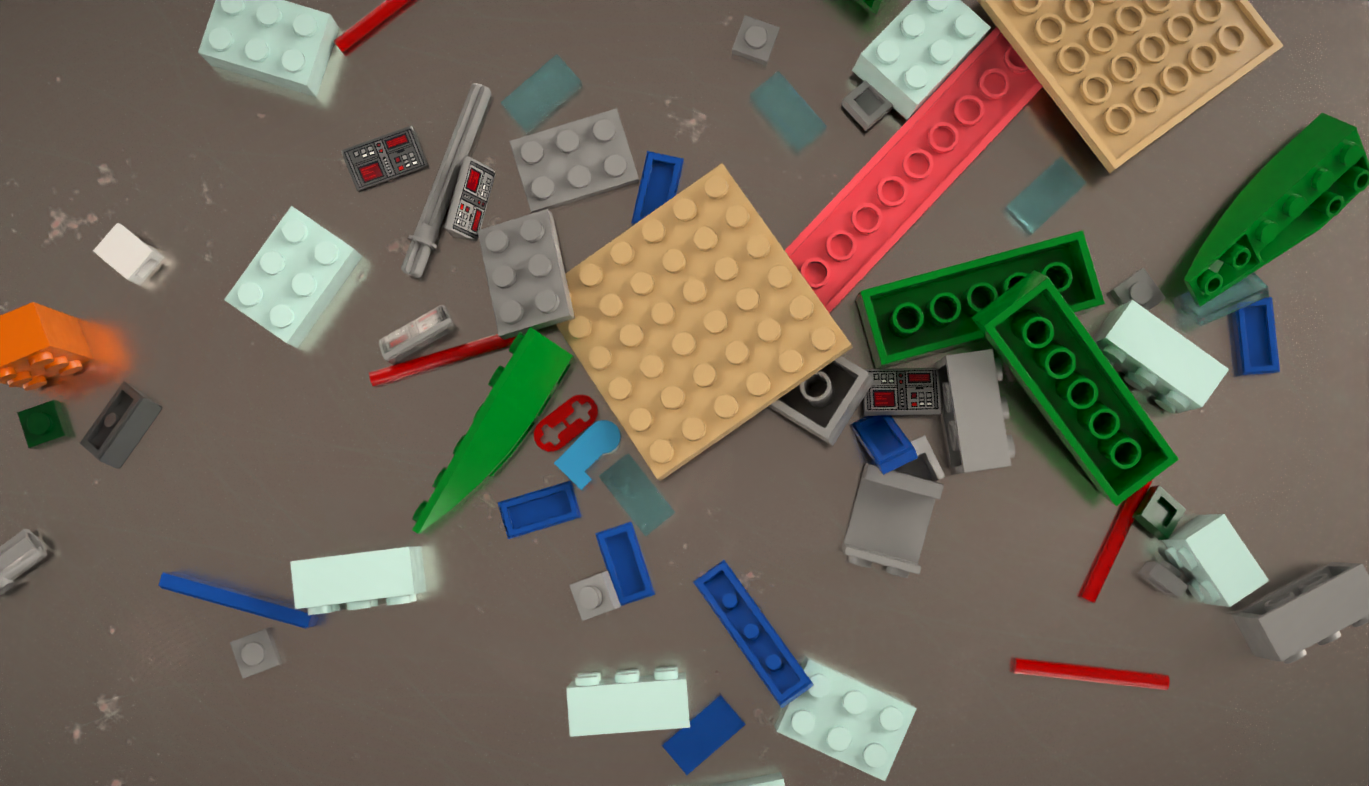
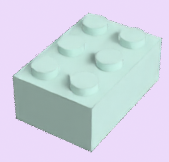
M215 0L198 53L211 66L317 97L339 26L328 13L285 0Z
M912 0L860 54L852 71L863 81L866 80L893 104V108L908 120L980 45L991 27L961 0Z
M291 206L224 300L287 344L298 348L363 256L347 243Z
M1133 300L1112 310L1093 336V340L1110 364L1125 374L1124 380L1140 391H1143L1145 388L1156 396L1155 402L1170 413H1175V411L1181 413L1203 407L1229 370Z
M422 546L290 561L295 609L307 608L308 615L340 611L341 603H347V610L379 606L378 599L386 598L387 605L417 601L416 594L426 592Z
M805 656L801 667L814 686L782 708L774 726L776 731L885 781L917 708L908 702Z
M677 666L655 668L654 675L640 676L639 669L616 671L615 678L601 679V672L577 674L578 677L575 678V681H571L566 688L570 737L690 728L686 672L678 673Z

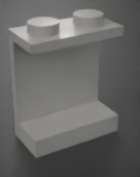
M865 462L842 546V552L850 556L848 562L871 568L872 562L886 565L885 572L903 578H908L909 572L920 574L921 566L918 564L935 499L941 498L944 484L895 470L883 475L877 465Z

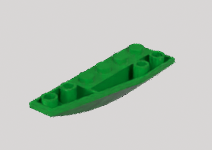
M1321 113L1276 154L1246 185L1219 219L1183 279L1195 304L1201 307L1320 230L1334 216L1338 215L1353 198L1367 188L1369 185V161L1357 127Z
M531 327L526 334L520 332L516 336L509 349V352L513 354L505 368L500 365L492 375L488 383L492 390L485 402L477 410L468 432L461 437L453 450L454 456L448 467H444L436 477L432 485L435 490L429 501L423 500L415 511L412 520L416 524L412 531L417 534L427 533L462 506L505 464L536 425L575 361L573 355Z

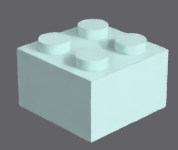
M1225 514L1198 515L1174 531L1169 539L1162 540L1168 548L1165 550L1168 560L1175 568L1183 570L1189 579V582L1186 583L1189 586L1188 589L1199 602L1203 601L1205 604L1231 607L1269 581Z

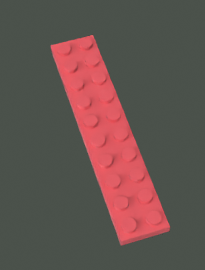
M997 27L785 249L787 255L829 314L1043 88Z

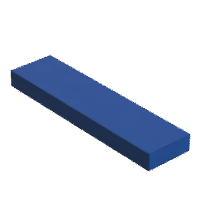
M725 560L693 582L781 708L814 686Z
M162 572L158 585L162 589L305 629L316 626L320 615H308L306 608L295 609V605L177 572Z

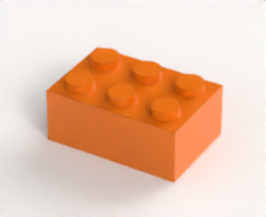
M35 302L0 315V383L9 385V387L24 388L25 391L37 389L47 384L46 378L58 373L60 376H65L78 372L83 368L82 363L93 359L77 317Z

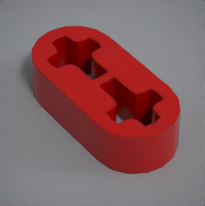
M583 394L575 395L568 399L536 425L534 440L537 446L549 453L564 449L597 421L599 410L596 402L591 397ZM579 402L582 406L591 405L592 408L588 411L590 416L588 421L584 422L581 418L571 424L566 421L574 415L575 409L573 406ZM564 423L566 428L557 435L560 440L558 444L554 445L551 442L544 444L541 439L545 437L543 429L546 426L555 429Z

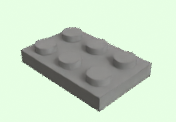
M617 108L509 141L531 213L556 208L639 182Z
M544 209L478 230L499 337L505 340L517 336L520 332L523 334L527 333L530 327L538 330L575 319L552 212Z

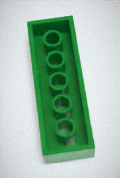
M1083 230L860 291L856 296V301L876 369L987 340L972 317L1033 270L1050 278L1075 315L1093 311L1104 305L1105 302Z
M1033 270L972 317L978 328L1098 491L1113 505L1118 506L1179 460L1048 276Z

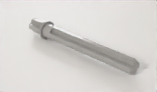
M478 83L471 85L414 234L408 237L411 243L401 269L405 274L412 277L420 278L422 276L431 250L437 249L435 241L453 196L463 158L469 154L491 96L490 89Z

